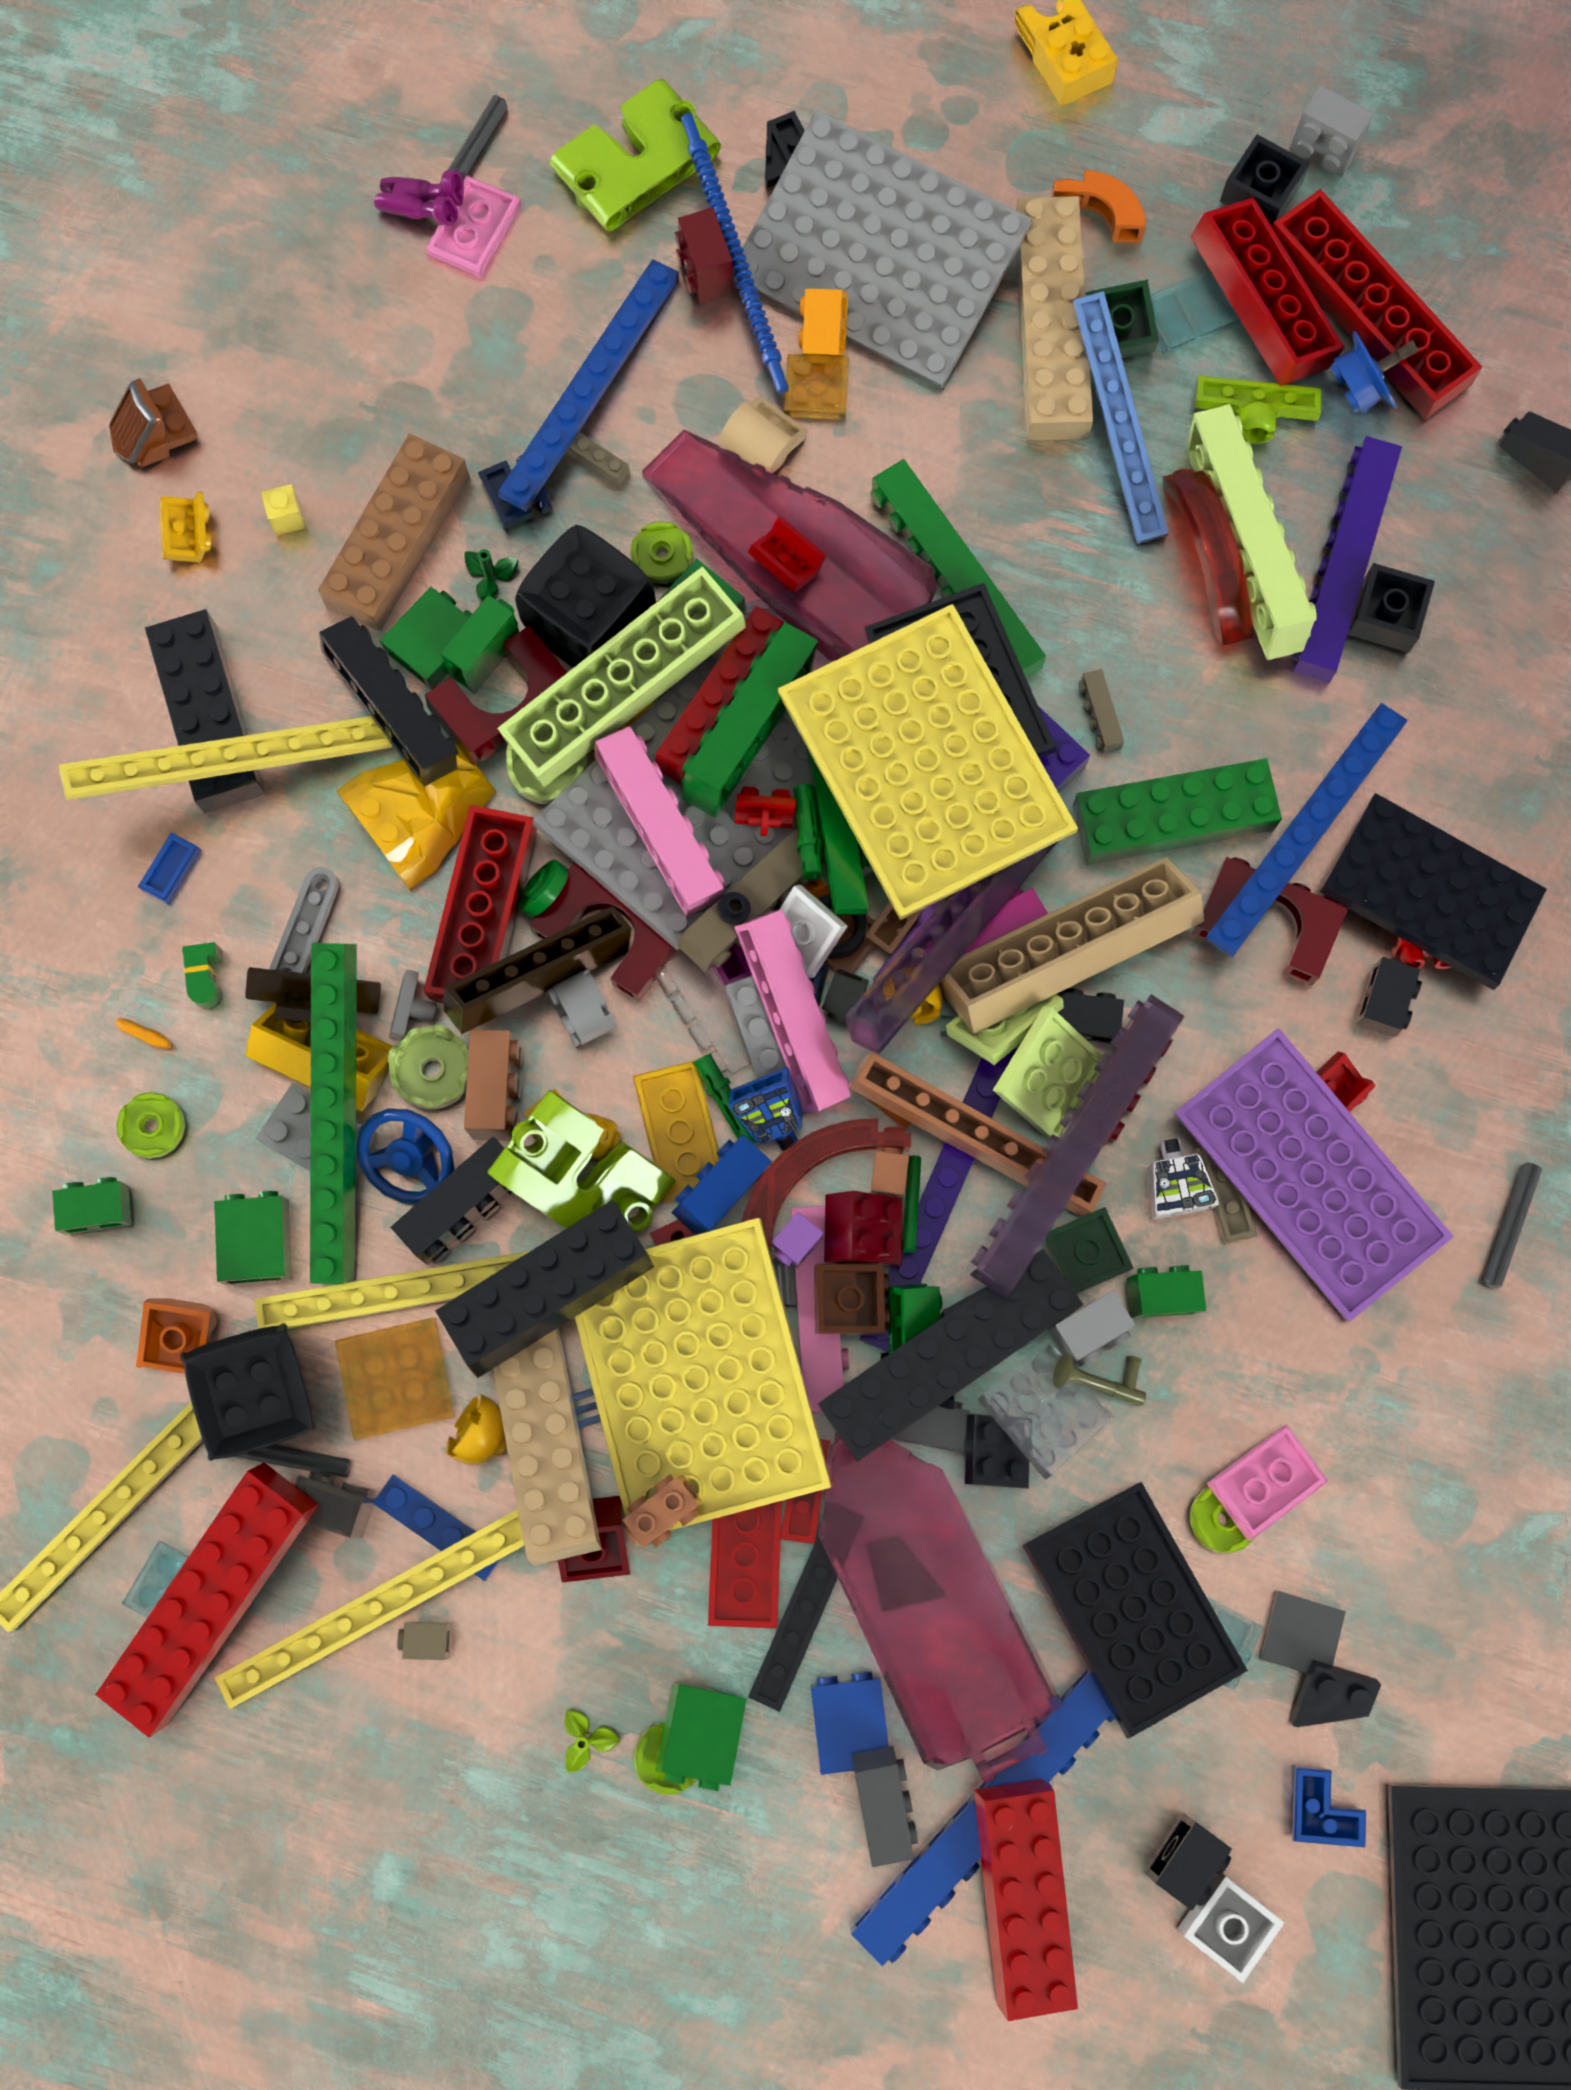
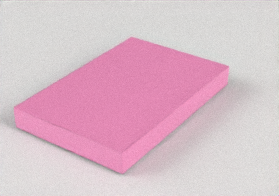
M466 175L463 180V204L456 206L459 213L456 223L452 226L438 225L425 250L428 256L481 278L521 206V199Z
M1286 1424L1207 1482V1485L1247 1541H1250L1326 1484L1328 1480Z

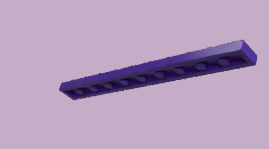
M1017 1048L1013 1049L995 1065L984 1058L981 1059L963 1100L964 1104L992 1119L1001 1098L993 1089L1017 1051ZM946 1142L918 1204L916 1251L914 1253L902 1251V1265L891 1266L888 1272L889 1286L921 1283L974 1161L972 1156ZM888 1293L884 1294L885 1307H888ZM885 1328V1333L879 1336L860 1337L859 1341L889 1353L888 1328Z

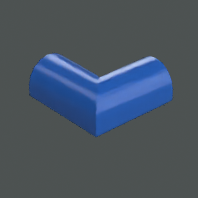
M1294 1766L1292 1841L1365 1848L1366 1810L1331 1807L1332 1770L1312 1766Z

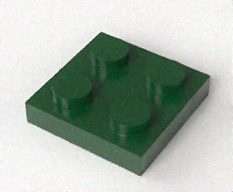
M1106 1207L1043 1234L1059 1271L1076 1294L1134 1268Z

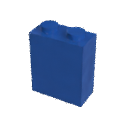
M872 1671L852 1673V1680L838 1681L837 1675L818 1677L817 1684L810 1685L821 1775L854 1771L851 1754L889 1746L880 1677H873Z

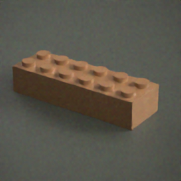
M408 434L318 589L325 606L348 617L353 616L355 620L379 632L382 630L469 478L464 458L413 434Z

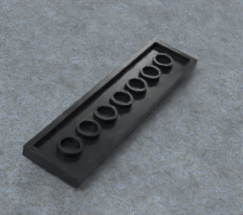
M1041 1249L818 1403V1406L856 1462H859L1079 1309L1083 1303L1046 1251Z

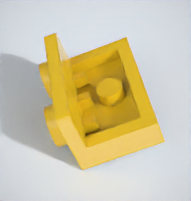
M196 492L193 499L161 496L159 511L162 559L200 563L205 552H209L211 547V535L205 529V523L209 519V505L204 503L203 492Z

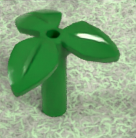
M482 549L478 553L465 551L464 554L468 571L473 576H484V579L476 585L477 596L482 600L488 595L494 597L498 592L499 588L494 581L495 578L507 581L514 575L518 567V560L511 557L498 560L494 566L490 552L486 549Z

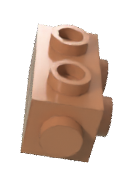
M671 1474L654 1486L657 1493L646 1500L642 1496L627 1507L630 1514L622 1521L626 1525L624 1531L633 1544H640L642 1548H645L652 1543L657 1548L672 1536L669 1531L670 1528L678 1522L685 1526L700 1514L696 1508L704 1502L683 1474L675 1479Z

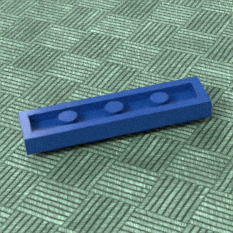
M392 1474L373 1502L374 1505L440 1551L477 1532L394 1474ZM501 1559L474 1574L483 1581H487Z

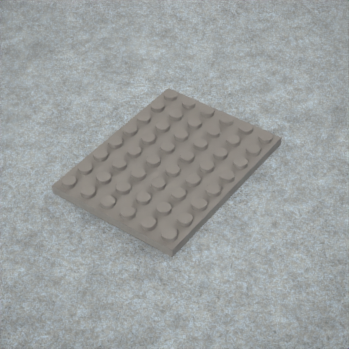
M816 109L745 242L742 254L746 256L745 262L749 264L748 270L752 272L750 278L755 280L753 286L757 287V293L800 315L801 297L805 296V289H838L849 292L846 339L943 388L1032 224V218Z
M712 656L708 657L674 684L630 726L636 736L640 735L643 738L647 747L646 754L651 762L656 760L657 750L718 662ZM782 716L716 818L682 800L683 786L662 774L664 786L666 789L671 788L677 798L679 812L682 816L686 815L689 818L694 830L692 834L697 843L702 842L709 854L708 862L713 871L717 869L724 879L725 887L722 896L797 827L796 808L792 828L768 827L767 836H760V826L734 824L737 794L741 793L744 786L756 787L759 790V796H772V791L786 789L789 790L790 797L794 798L793 788L796 785L803 783L812 785L806 744L796 726L784 716ZM597 760L588 766L533 819V826L677 951L680 949L677 944L683 932L710 908L708 907L686 918Z

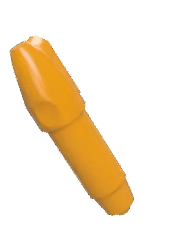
M118 1018L115 1020L116 1027L123 1032L137 1037L149 1045L165 1049L171 1048V1042L158 1031L146 1028L129 1019Z

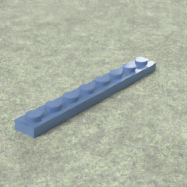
M1102 291L1074 299L1073 307L1136 542L1140 544L1168 536V528L1105 293Z

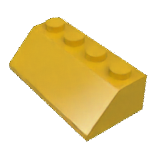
M275 1002L251 1025L245 1056L311 1087V1022L290 1023L284 1019L275 1018L277 1004ZM356 1029V1109L363 1111L376 1097L389 1073L388 1054L393 1045L359 1029Z

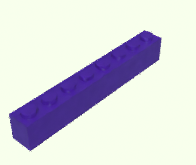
M1366 436L1361 446H1355L1349 461V464L1354 466L1352 474H1346L1341 487V492L1346 493L1344 501H1338L1333 514V519L1337 520L1336 528L1329 530L1324 547L1329 548L1327 557L1322 556L1316 575L1321 576L1319 585H1313L1308 602H1312L1315 606L1317 619L1314 621L1311 636L1307 640L1304 651L1294 653L1291 656L1292 660H1296L1293 670L1295 673L1330 683L1337 672L1402 446Z

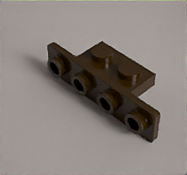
M254 967L248 968L246 999L276 1002L275 1018L284 1019L290 1023L311 1022V974ZM357 980L356 1012L378 1013L381 983Z

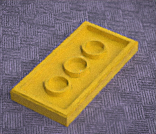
M696 1060L632 1076L653 1162L676 1180L663 1197L664 1204L675 1202V1198L687 1185L694 1188L700 1181L696 1177L697 1173L708 1162L714 1165L720 1159L716 1154L719 1148L701 1076L696 1067L693 1066Z

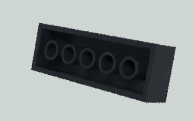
M207 609L145 627L178 746L248 735L216 623ZM259 770L189 781L194 802L203 813L266 795Z
M612 1200L438 1308L435 1312L467 1367L479 1378L654 1268V1265L620 1209Z

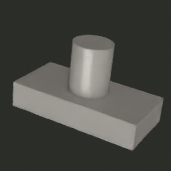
M406 969L403 975L389 1038L403 1039L409 1017L433 1021L437 1003L414 998L419 972Z

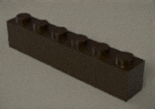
M614 906L607 908L444 988V1012L459 1032L464 1034L546 993L552 986L587 968L591 971L629 951L632 928Z

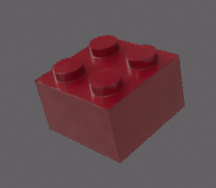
M713 207L679 217V231L674 232L678 246L676 254L680 267L686 268L688 275H685L690 294H696L699 304L734 294L732 258Z
M859 1191L825 1194L824 1262L837 1264L884 1265V1267L902 1265L903 1198Z

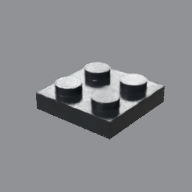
M967 1414L965 1484L1029 1488L1031 1419Z

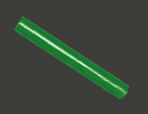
M916 1155L909 1156L902 1243V1251L905 1253H914L916 1251L921 1157Z

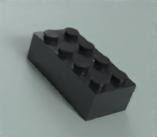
M494 1136L390 1227L412 1253L426 1265L431 1262L436 1264L449 1253L448 1247L455 1240L462 1241L467 1238L475 1229L474 1223L482 1216L486 1219L494 1214L500 1207L498 1202L507 1194L510 1196L515 1194L487 1173L504 1150V1147Z

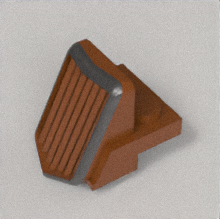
M140 378L131 381L109 424L113 452L129 463L138 462L140 468L168 458L170 449L197 440V432L169 383L147 391Z

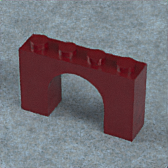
M530 625L503 642L505 657L528 686L524 700L514 709L503 713H489L477 708L470 702L451 677L425 694L427 708L472 765L479 760L485 761L494 755L498 747L507 743L497 729L567 674L566 670Z
M1229 857L1225 858L1203 906L1204 922L1194 927L1192 935L1206 940L1205 938L1255 872L1256 869L1250 867L1247 861L1237 857L1232 859ZM1288 883L1274 901L1290 913L1296 926L1295 943L1282 973L1313 986L1322 974L1348 908L1328 896L1321 897L1310 892V888L1303 884Z
M573 862L568 869V878L560 894L545 911L534 917L529 925L534 935L543 940L580 922L583 918L594 912L603 911L614 906L620 915L625 917L633 926L634 941L629 952L610 979L614 987L640 1003L676 949L583 868Z

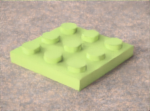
M1043 1006L993 1091L1046 1138L1058 1143L1107 1062V1059L1053 1008Z

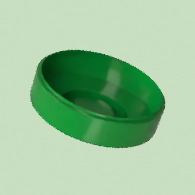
M556 859L543 865L530 878L523 889L518 901V909L529 917L538 916L545 911L563 889L568 878V869Z

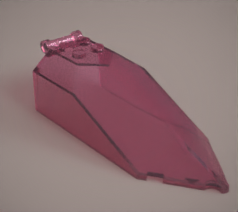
M836 1432L835 1441L830 1447L827 1467L832 1487L824 1489L823 1499L826 1502L823 1521L819 1522L818 1535L922 1762L938 1771L972 1758L982 1780L986 1784L995 1779V1774L1036 1753L1040 1756L1048 1752V1747L1036 1725L1061 1708L1063 1703L1010 1596L943 1470L932 1463L928 1464L912 1455V1452L891 1440L859 1462H856ZM1026 1730L1030 1740L987 1762L983 1752Z

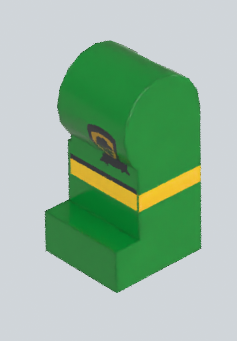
M215 942L183 946L182 952L188 997L199 1007L211 1009L219 1004L222 997L221 989L216 984L214 963L223 962L222 949Z

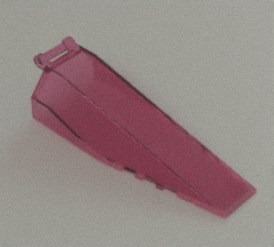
M683 430L642 470L643 476L742 581L788 624L817 639V650L831 662L869 644L865 634V626L928 604L933 600L937 589L933 566L841 502L807 486L804 489L792 483L790 478L786 476L774 475L766 471L765 467L758 463L753 465L746 462L738 454L722 449L719 445L687 430ZM779 517H783L826 554L817 577L795 593L748 554L751 544L770 532L775 520Z

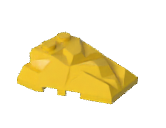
M458 746L459 754L456 755L457 770L425 787L405 761L399 760L362 772L336 790L337 794L354 817L359 820L410 891L436 874L443 865L442 860L451 848L455 849L461 841L459 837L464 830L469 806L475 805L486 808L496 794V790L476 764L472 765Z

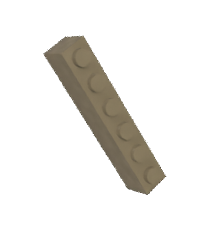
M817 815L818 834H819V838L821 839V833H820V827H819V821H818V815ZM797 827L726 892H738L748 899L751 912L746 921L773 912L774 907L779 903H784L794 886L800 883L806 886L811 881L802 877L801 858L796 847V843L799 840ZM822 849L820 855L821 863L826 865L824 851ZM719 900L683 932L677 944L705 973L713 965L719 968L730 957L731 953L729 950L735 944L741 947L734 928L736 925L724 922L717 912ZM729 904L732 910H740V907L737 904Z

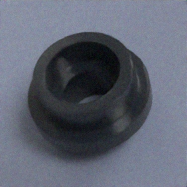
M728 892L720 898L717 904V912L724 922L738 925L747 920L751 912V906L748 899L741 893ZM729 904H737L740 907V910H732Z

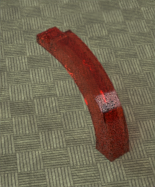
M1179 469L1173 474L1163 476V488L1183 514L1198 552L1209 601L1211 632L1222 646L1252 639L1251 612L1243 567L1232 528L1215 488L1203 470L1195 472L1193 469Z
M857 1119L829 1125L808 1134L783 1151L770 1164L749 1197L741 1223L761 1218L769 1251H772L771 1242L773 1241L774 1228L780 1209L789 1193L806 1174L825 1161L851 1152L882 1151L884 1147L898 1148L903 1150V1152H909L911 1133H904V1129L899 1127H886L884 1132H878V1119Z

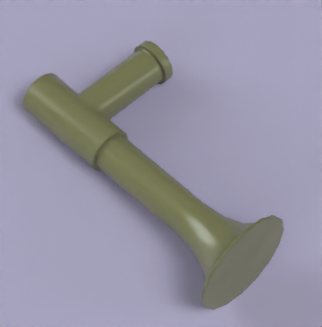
M1064 1354L1055 1366L1053 1383L1056 1388H1061L1068 1382H1074L1105 1392L1112 1397L1138 1406H1142L1146 1400V1393L1135 1389L1139 1366L1142 1362V1359L1139 1357L1127 1356L1123 1384L1112 1382L1078 1369L1073 1365V1359L1070 1354Z

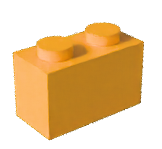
M805 289V296H802L800 301L801 316H804V327L800 329L798 337L802 354L809 356L845 357L849 292L838 289Z

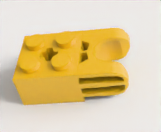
M1056 0L1055 7L1058 15L1053 17L1039 14L1030 4L1024 5L1015 11V26L1033 55L1034 64L1061 107L1114 82L1118 59L1081 0Z

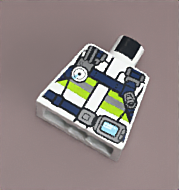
M1179 1138L1160 1142L1163 1160L1155 1161L1149 1166L1151 1220L1206 1211L1219 1205L1218 1198L1199 1154L1183 1156Z

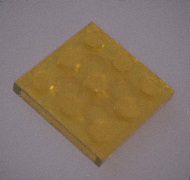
M432 1317L334 1340L354 1441L456 1418L436 1318Z

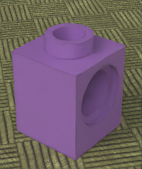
M797 1211L771 1242V1246L775 1249L772 1254L786 1267L792 1263L798 1268L824 1238V1233Z

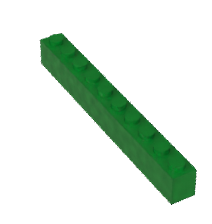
M311 943L310 1283L345 1284L355 1279L357 944Z

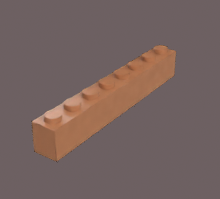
M873 1052L863 1059L848 1087L1079 1217L1093 1212L1107 1184Z

